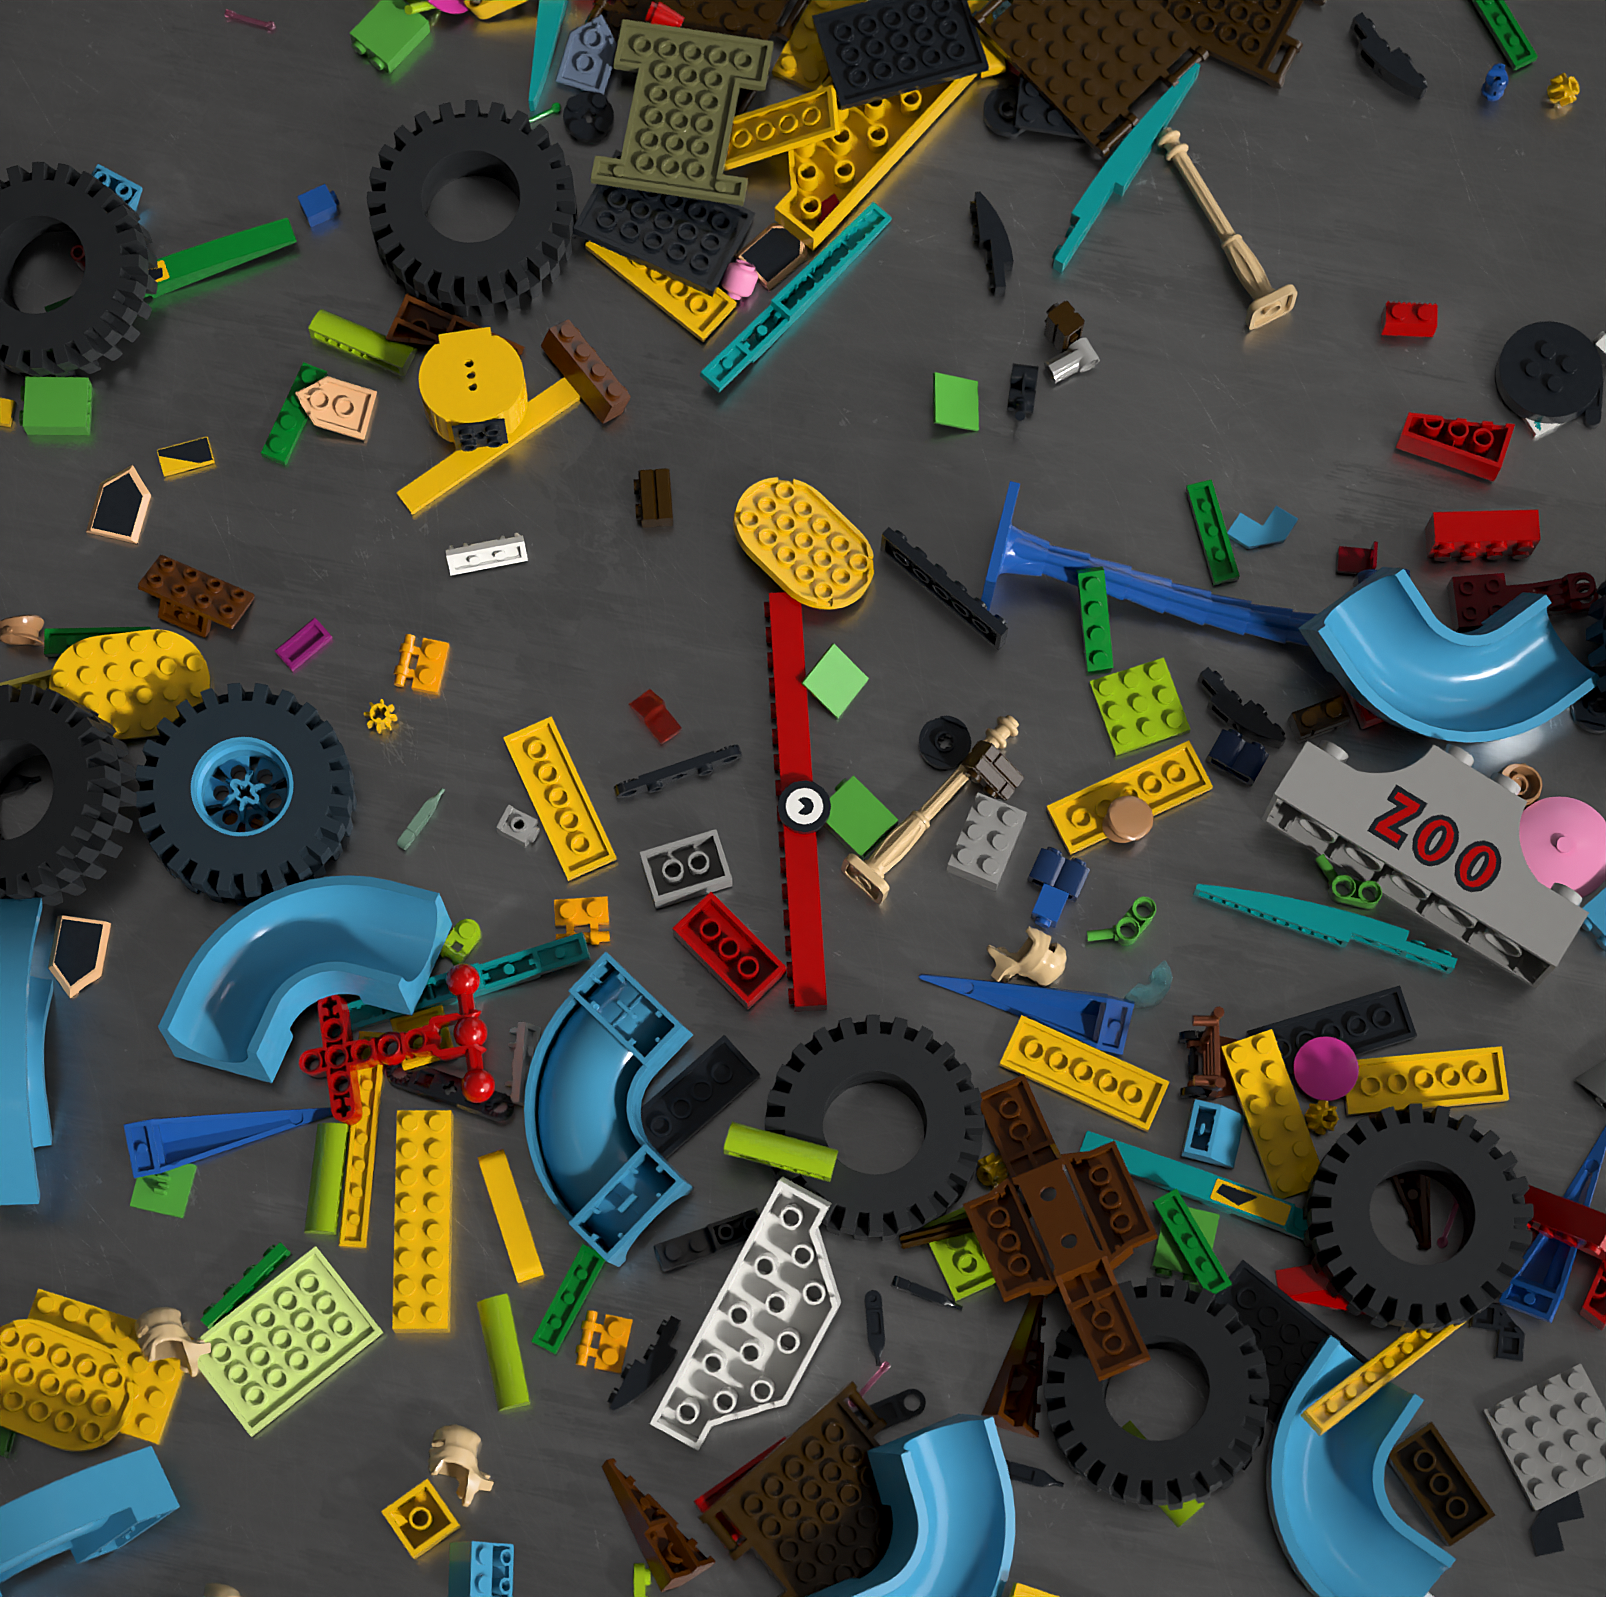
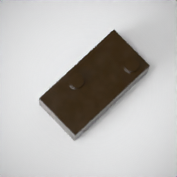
M1426 1422L1398 1441L1391 1449L1387 1461L1445 1546L1451 1547L1496 1516L1433 1422Z

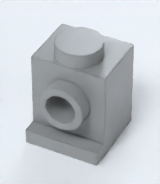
M509 804L496 826L499 835L525 848L529 841L532 843L535 841L540 831V828L537 827V819L515 809ZM520 821L524 823V827L516 829L514 827L515 823Z

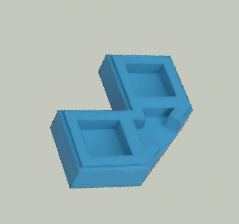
M1276 505L1262 526L1240 512L1227 533L1231 540L1248 550L1268 544L1284 543L1297 523L1298 518Z

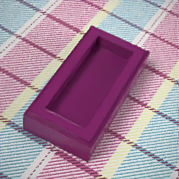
M314 617L279 646L275 653L293 672L333 638Z

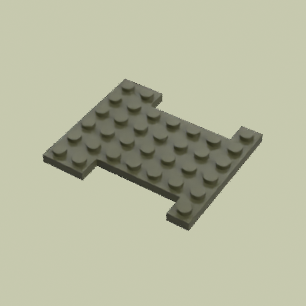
M623 19L614 60V69L637 72L638 74L621 159L595 155L591 183L744 206L748 178L723 175L739 90L744 88L765 92L774 42Z

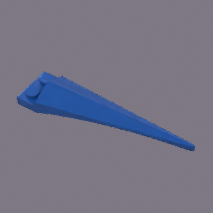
M919 974V978L924 981L979 1000L1019 1017L1021 1015L1096 1049L1123 1055L1135 1001L1109 996L1105 993Z
M331 1107L161 1117L124 1124L133 1177L138 1178L163 1173L330 1116L332 1112Z
M1606 1126L1563 1198L1590 1207L1606 1151ZM1539 1233L1523 1256L1525 1261L1522 1268L1512 1278L1510 1286L1502 1293L1499 1300L1500 1304L1552 1323L1559 1304L1564 1298L1577 1248Z

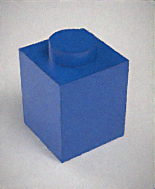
M326 184L297 196L299 205L310 228L338 216L336 206L340 205L334 190L329 192Z
M1044 883L1030 918L1035 920V924L1043 928H1049L1050 926L1055 928L1069 893Z

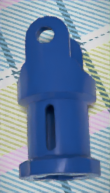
M1504 64L1493 65L1486 75L1481 92L1487 100H1499L1504 94V89L1507 87L1509 80Z

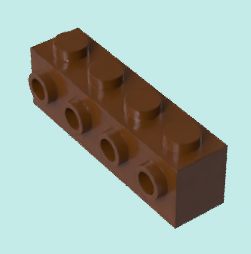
M569 319L550 328L540 347L603 424L621 415L631 396L627 389L613 375L611 369L600 359L595 349L583 338L579 329Z

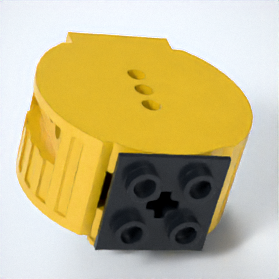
M490 327L438 334L440 344L433 345L427 352L419 370V388L429 424L442 438L449 442H455L456 451L469 452L486 446L496 448L508 443L507 434L513 433L521 423L528 401L524 370L519 355L507 341L497 335L492 336Z

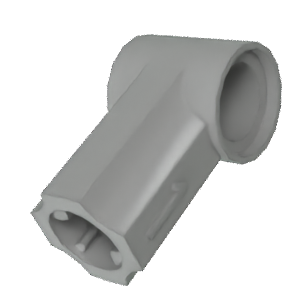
M1084 337L1072 343L1063 353L1044 362V366L1050 379L1057 383L1077 371L1084 372L1091 369L1100 359L1088 339Z

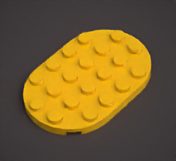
M774 477L753 484L739 499L733 516V527L737 541L744 552L792 598L813 608L838 609L854 603L866 592L874 575V555L871 546L865 536L815 488L799 480L786 481L778 480V477Z
M159 629L101 635L80 640L66 649L58 658L49 681V689L92 709L99 714V718L109 722L117 731L113 737L120 741L160 736L156 726L164 717L173 722L179 717L176 708L178 704L187 699L190 705L194 707L203 702L200 692L210 688L209 670L203 655L197 647L177 633Z
M14 1320L0 1327L1 1427L68 1452H83L98 1448L109 1442L121 1431L132 1410L134 1394L130 1374L117 1354L100 1343L40 1320Z

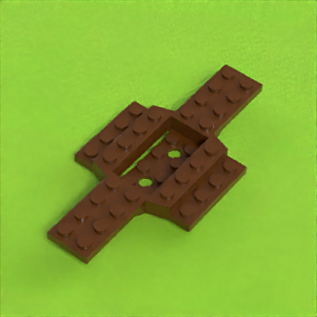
M1025 1074L981 1092V1112L984 1115V1119L1009 1176L988 1194L964 1203L963 1207L1004 1303L1029 1292L1031 1296L1061 1293L1099 1382L1150 1361V1355L1118 1286L1113 1270L1134 1253V1248L1153 1241L1158 1236L1115 1140L1090 1151L1060 1154ZM1065 1170L1068 1172L1102 1250H1099L1065 1175ZM1046 1188H1053L1056 1191V1197L1051 1201H1045L1041 1198V1192ZM1021 1189L1025 1201L1029 1207L1032 1217L1036 1223L1039 1233L1049 1253V1256L1053 1262V1265L1055 1267L1053 1273L1045 1257V1254L1041 1248L1038 1238L1034 1232L1028 1215L1024 1209L1021 1199L1017 1193V1190ZM1066 1235H1073L1077 1238V1244L1073 1248L1062 1246L1061 1241Z

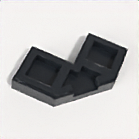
M1492 1302L1482 1312L1470 1318V1329L1496 1332L1494 1359L1523 1362L1525 1333L1515 1324L1500 1303Z
M1578 1490L1543 1507L1533 1522L1529 1531L1536 1557L1565 1551L1558 1523L1584 1518Z

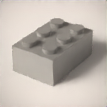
M977 793L949 860L946 872L996 891L1025 822L1027 812Z
M716 829L639 852L655 909L732 886V877Z

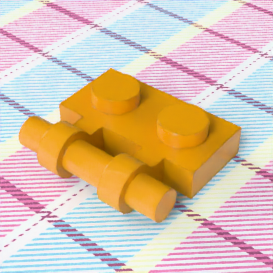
M405 634L404 642L400 644L399 653H401L399 663L395 666L393 673L395 675L394 685L404 687L405 679L413 680L412 690L438 695L449 651V643L423 638L421 647L414 646L415 636ZM411 656L418 657L416 670L408 668Z
M607 896L554 899L555 927H566V933L556 934V940L577 934L574 927L590 926V932H582L586 943L599 945V942L610 941L609 931H599V925H609Z
M587 1310L586 1318L581 1323L580 1329L583 1331L580 1345H577L575 1350L577 1354L575 1364L586 1367L588 1357L596 1358L594 1369L621 1375L633 1320L606 1314L604 1324L602 1325L596 1323L598 1312ZM593 1332L601 1334L598 1349L590 1347Z

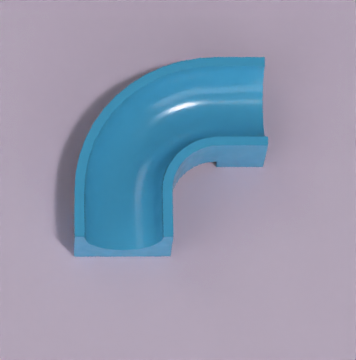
M1380 568L1298 628L1325 670L1333 673L1343 688L1373 715L1410 733L1446 741L1465 743L1488 742L1525 733L1564 711L1597 686L1596 681L1600 679L1597 673L1586 668L1572 655L1557 635L1548 617L1547 606L1551 604V601L1546 594L1523 592L1484 620L1482 627L1470 632L1458 633L1447 628L1435 617L1403 568Z
M347 875L311 879L289 885L250 903L214 931L188 964L158 1028L175 1057L273 1083L293 1039L290 1031L291 1025L304 1009L322 998L336 994L359 995L364 1004L412 1016L451 929L452 922L439 893L390 880Z
M41 898L0 899V1205L39 1204L40 1191L34 1148L51 1145L53 1139L45 1086L44 1039L54 987L52 979H41L30 975L33 947L43 907Z
M605 952L568 990L570 995L558 1008L539 1040L529 1068L525 1088L524 1118L529 1152L536 1173L546 1193L560 1213L568 1220V1224L607 1262L620 1267L627 1260L626 1254L646 1226L667 1206L682 1196H688L694 1189L651 1145L645 1135L641 1122V1103L648 1084L693 1034L636 981L618 961Z
M1332 1336L1325 1337L1321 1340L1293 1382V1386L1278 1413L1270 1438L1266 1464V1489L1275 1533L1294 1572L1315 1597H1424L1437 1579L1452 1566L1456 1558L1403 1522L1391 1507L1384 1486V1469L1388 1455L1424 1400L1416 1394L1410 1393L1389 1382L1319 1436L1301 1417L1302 1412L1364 1365L1344 1349L1337 1339Z
M956 1414L867 1451L881 1502L883 1505H891L893 1531L888 1550L877 1567L860 1579H846L807 1597H1001L1008 1579L1013 1557L1015 1508L1009 1472L993 1416Z
M152 1446L87 1468L1 1506L0 1583L22 1570L68 1549L71 1550L77 1564L119 1549L179 1508V1503Z

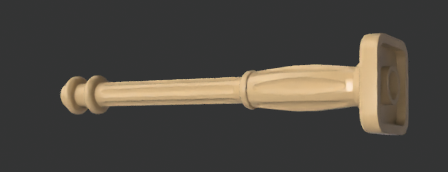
M1171 128L1161 131L1158 135V147L1166 148V160L1175 163L1221 239V248L1225 251L1236 276L1254 299L1248 307L1245 318L1248 328L1250 330L1256 329L1291 311L1298 294L1292 284H1288L1277 290L1272 288L1258 259L1243 241L1242 236L1234 232L1187 155L1188 145L1179 142L1180 132Z
M1010 715L1006 717L999 716L997 718L998 725L995 729L988 728L985 731L987 737L983 741L992 743L997 749L1006 748L1007 743L1005 740L1009 736L1015 737L1018 735L1017 727L1019 724ZM961 764L918 811H912L905 820L889 833L868 860L862 861L857 855L850 853L843 860L841 866L844 875L872 900L881 904L889 891V885L884 880V874L907 854L924 831L930 827L929 821L968 781L969 778L966 776L968 770Z

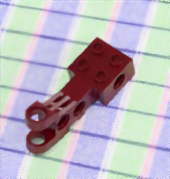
M1586 572L1567 574L1560 579L1516 585H1506L1505 573L1455 576L1451 578L1447 585L1452 629L1458 633L1470 632L1482 627L1484 620L1523 592L1546 594L1551 601V604L1547 606V613L1550 616L1589 611L1590 605L1600 597L1596 593L1597 586L1594 577ZM1580 580H1586V581H1588L1589 583H1585V582H1583V583H1577V582L1580 581ZM1593 596V599L1589 603L1580 602L1582 600H1587Z

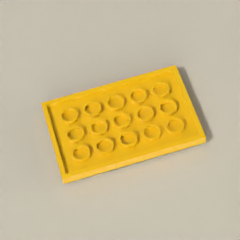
M38 1289L27 1319L47 1322L100 1343L117 1354L130 1374L134 1394L132 1410L120 1433L159 1445L184 1373L180 1369V1359L170 1357L148 1362L144 1360L140 1352L141 1348L137 1344L136 1319Z

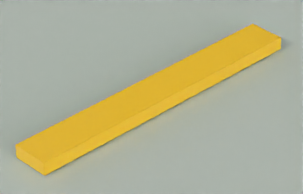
M565 377L527 402L526 412L521 423L513 433L507 434L508 443L496 448L486 446L469 452L456 451L396 492L397 496L411 515L415 514L582 399Z
M359 1031L358 1040L366 1039L371 1041V1038L375 1037L378 1039L384 1033ZM370 1048L363 1050L361 1054L362 1060L370 1056ZM377 1064L372 1068L357 1070L363 1112L361 1120L355 1125H350L339 1247L367 1249L384 1065Z
M1464 1323L1455 1327L1453 1324L1448 1325L1434 1333H1427L1426 1329L1418 1328L1412 1333L1402 1334L1305 1409L1301 1417L1321 1436Z

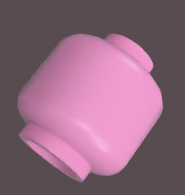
M739 259L728 264L721 280V286L727 291L726 294L740 300L741 297H749L752 294L758 280L755 266Z

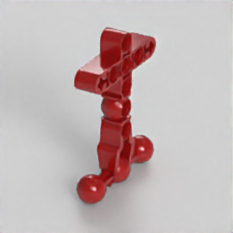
M457 964L447 973L446 984L448 990L457 996L459 1014L452 1013L434 1016L429 1020L428 1025L411 1029L407 1033L404 1031L400 1033L386 1032L378 1039L375 1037L371 1038V1041L366 1039L353 1041L348 1003L344 998L336 994L318 1000L323 1047L304 1051L299 1057L298 1064L303 1072L314 1078L327 1077L331 1112L336 1120L344 1124L355 1125L362 1118L363 1111L357 1070L372 1068L377 1064L397 1065L406 1058L413 1059V1056H436L443 1061L466 1057L468 1072L461 1080L463 1096L473 1103H482L491 1097L494 1093L495 1082L493 1076L484 1070L482 1053L487 1050L482 1046L487 1039V1028L485 1023L478 1018L482 1011L475 1009L473 994L478 989L480 983L478 971L469 964ZM455 1025L453 1036L459 1046L442 1049L440 1046L442 1042V1037L440 1036L441 1029ZM336 1027H341L340 1035L337 1038H332L333 1030ZM422 1037V1046L418 1049H414V1041L417 1038ZM396 1042V1051L392 1054H388V1046L391 1043ZM370 1048V1056L362 1060L361 1054L363 1050ZM340 1053H344V1061L336 1065V1057ZM318 1058V1066L310 1070V1062ZM344 1079H347V1088L343 1091H340V1082ZM347 1106L350 1107L351 1110L347 1112V1116H344L343 1112L347 1111Z

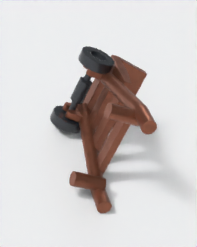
M1220 1006L1216 1007L1210 1015L1192 1016V1026H1206L1204 1031L1188 1030L1179 1032V1042L1186 1043L1187 1049H1190V1055H1188V1075H1191V1081L1187 1083V1087L1180 1088L1181 1098L1202 1099L1207 1097V1099H1216L1237 1095L1220 1047L1239 1040L1219 1036V1021L1224 1015V1009ZM1195 1049L1202 1054V1075H1198V1055H1196Z

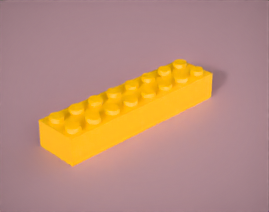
M397 1110L392 1329L395 1333H450L454 1115L451 1110Z

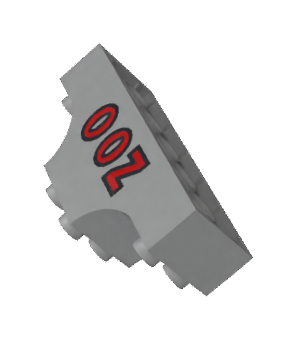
M1322 740L1318 746H1315L1307 741L1275 791L1261 820L1319 856L1324 854L1329 862L1362 882H1377L1382 889V894L1529 985L1537 988L1556 968L1589 912L1579 907L1582 898L1576 891L1561 883H1554L1551 888H1548L1536 879L1523 856L1519 838L1520 820L1523 809L1527 804L1526 800L1518 796L1521 791L1520 786L1514 780L1501 773L1494 772L1488 778L1471 767L1474 763L1473 757L1465 750L1452 744H1447L1443 750L1433 745L1423 758L1401 770L1387 773H1367L1356 771L1345 763L1349 756L1337 745Z

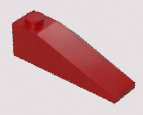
M1312 1264L1275 1270L1277 1287L1296 1302L1316 1304L1337 1310H1347L1346 1307L1349 1302L1340 1293L1333 1297L1325 1287L1329 1280L1323 1272L1316 1274Z

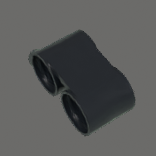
M1013 363L1007 410L1015 411V418L1019 421L1025 419L1026 413L1033 414L1036 390L1034 389H1036L1039 366Z

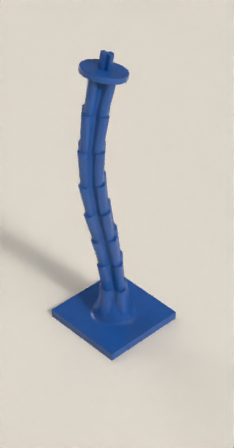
M1010 481L981 600L987 606L986 610H990L997 578L1000 574L1008 573L1042 576L1044 574L1078 587L1076 570L1103 566L1107 595L1121 601L1126 599L1161 614L1167 612L1199 625L1205 623L1243 636L1244 633L1284 644L1288 641L1310 646L1298 628L1316 616V613L1293 612L1291 608L1251 604L1252 601L1211 594L1209 590L1173 583L1172 579L1132 570V566L1091 557V553L1049 545L1050 541L1013 526L1012 517L1020 483Z

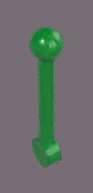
M555 102L551 108L530 117L529 122L532 123L551 113H560V103Z

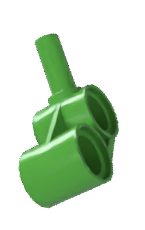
M1324 854L1315 859L1329 879L1328 895L1333 902L1361 909H1371L1377 905L1382 896V889L1377 882H1362L1353 880L1347 875H1338ZM1336 885H1345L1348 889V894H1339L1336 891ZM1362 891H1372L1375 899L1366 900L1362 895Z
M1149 897L1137 898L1123 918L1118 921L1117 925L1107 929L1086 931L1087 941L1114 938V941H1117L1122 946L1132 945L1152 921L1156 913L1155 902ZM1138 906H1145L1149 909L1150 914L1145 917L1140 916L1136 908ZM1128 926L1132 928L1134 935L1125 937L1121 934L1120 928Z

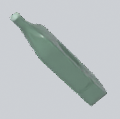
M441 787L437 794L424 803L407 829L402 833L396 845L404 850L408 849L435 812L439 799L445 789Z

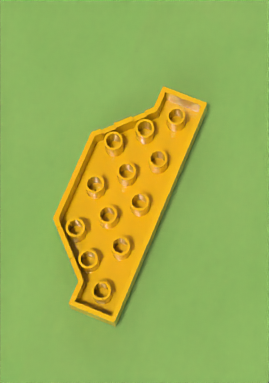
M978 74L841 110L836 96L840 134L787 151L790 191L774 207L775 221L814 251ZM829 76L818 89L828 86L833 87L831 77ZM835 193L839 200V205L819 224L821 202ZM813 208H817L816 211L810 212Z

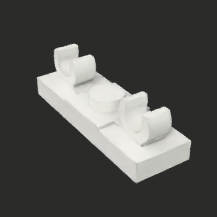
M514 533L515 537L506 539L503 535L500 537V540L496 539L471 544L470 546L467 543H463V547L453 548V545L449 546V550L445 551L450 575L528 561L523 535L520 536L518 533Z
M518 1022L517 1028L513 1027L510 1029V1033L517 1035L516 1042L508 1043L509 1047L514 1048V1058L512 1060L513 1081L505 1082V1086L512 1088L511 1100L513 1103L524 1106L529 1068L540 1040L541 1027L527 1022Z

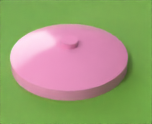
M1560 796L1539 800L1523 811L1519 826L1520 845L1526 863L1536 879L1548 888H1551L1554 883L1566 885L1576 891L1581 898L1590 895L1598 889L1606 880V821L1588 804L1574 798Z

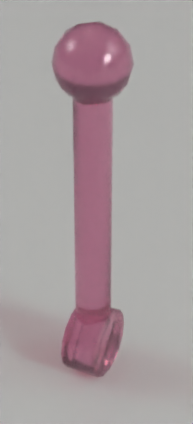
M226 10L224 13L226 18H235L266 27L269 31H273L276 28V24L273 21L264 22L236 14L231 10Z
M1455 1197L1453 1198L1454 1205L1442 1237L1438 1238L1436 1242L1440 1248L1448 1245L1447 1236L1459 1207Z
M885 1361L876 1374L859 1391V1394L863 1396L878 1378L890 1368L891 1364ZM849 1399V1405L852 1407H856Z

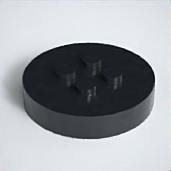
M1553 321L1532 323L1516 331L1504 345L1496 365L1497 388L1507 406L1524 419L1527 418L1535 422L1547 424H1563L1582 415L1596 397L1603 376L1600 355L1590 339L1572 326Z

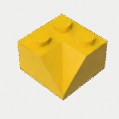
M428 1479L381 1511L415 1560L461 1528Z

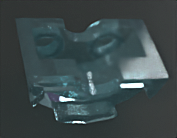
M1164 960L1151 972V975L1148 977L1150 984L1143 985L1138 983L1125 995L1124 999L1134 1001V1008L1151 1009L1160 1004L1166 997L1173 978L1167 962Z

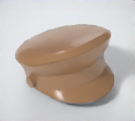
M19 615L0 620V642L11 645L42 646L44 643L39 639V631L44 625V620L38 615Z
M1514 763L1507 765L1498 772L1511 778L1520 786L1521 791L1518 796L1527 801L1524 809L1539 799L1542 790V779L1534 768L1525 763Z
M1119 797L1110 804L1107 814L1103 819L1102 827L1104 834L1110 840L1118 843L1138 841L1148 834L1152 828L1154 820L1152 810L1145 801L1138 797Z

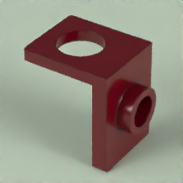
M1374 541L1371 549L1339 546L1337 572L1358 574L1364 570L1376 569L1378 542Z

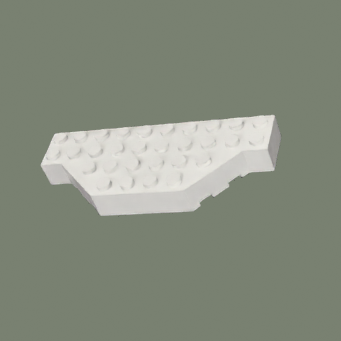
M784 1177L778 1181L651 1420V1425L699 1451L712 1426L756 1414L770 1408L780 1407L788 1403L841 1304L818 1228L831 1205L830 1202Z

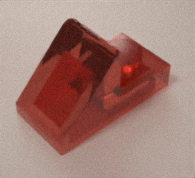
M651 689L629 704L661 746L682 731V727L667 710L665 701Z

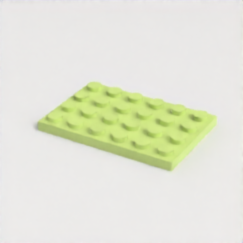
M315 1246L197 1339H204L205 1342H210L211 1353L199 1356L198 1368L249 1435L253 1437L383 1334V1331Z

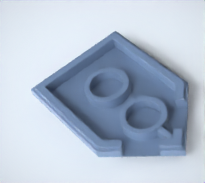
M602 15L570 31L556 76V82L596 94L605 93L615 60L617 43Z

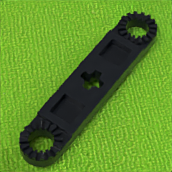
M738 744L730 745L728 749L724 747V749L721 748L715 753L711 751L640 775L638 779H628L627 783L625 780L623 783L616 784L613 789L616 797L619 799L647 790L649 793H653L663 789L665 784L697 773L699 776L707 775L714 771L713 768L741 758L742 753Z
M402 1064L387 1065V1079L395 1087L495 1121H505L514 1112L513 1101L506 1093L494 1090V1093L488 1100L482 1103H473L463 1096L461 1091L462 1078L422 1065L407 1070L404 1078L396 1079L392 1075L393 1071L396 1068L402 1067ZM451 1084L454 1085L456 1092H450L449 1095H446L444 1087L449 1088ZM499 1101L505 1102L508 1106L501 1113L494 1112L492 1109L493 1105Z
M912 1388L869 1406L879 1418L882 1417L886 1421L887 1425L881 1430L883 1431L920 1415L925 1409L926 1399L922 1392ZM909 1395H915L920 1400L919 1408L914 1411L907 1409L904 1405V1399ZM859 1410L854 1412L857 1417L866 1420Z

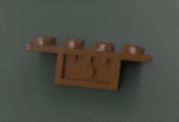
M160 555L138 583L139 590L160 598L158 618L204 638L210 632L211 621L233 629L255 596L249 591L164 555Z

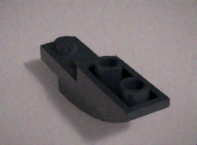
M1362 12L1356 15L1350 28L1360 41L1356 53L1379 78L1396 90L1419 100L1424 98L1428 88L1427 81L1421 73H1417L1410 56L1407 53H1403L1399 47L1390 52L1388 42L1384 38L1381 39L1377 34L1373 21L1366 18Z
M980 191L975 192L974 201H970V215L976 219V225H972L973 241H978L979 249H985L986 264H991L992 272L988 273L989 288H994V297L1005 296L1006 281L1004 271H1012L1014 263L1010 241L996 210Z
M1207 667L1200 673L1198 682L1212 696L1207 707L1219 719L1253 741L1278 749L1283 746L1286 740L1284 730L1277 723L1273 724L1267 718L1268 714L1259 703L1255 704L1250 700L1243 706L1240 696L1234 690L1229 691L1224 685L1223 677L1217 671L1212 672Z
M758 1208L708 1224L699 1230L654 1245L653 1248L662 1272L683 1265L693 1264L746 1243L760 1217Z
M671 1315L668 1321L665 1319L662 1321L656 1333L660 1336L656 1345L650 1344L643 1357L647 1360L645 1364L636 1359L633 1364L627 1363L620 1377L624 1379L619 1389L615 1387L607 1401L611 1404L609 1407L611 1412L616 1413L630 1406L645 1395L662 1378L678 1354V1350L671 1347L670 1344L681 1325V1320Z

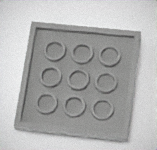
M1581 1363L1482 1411L1534 1512L1606 1477V1410Z

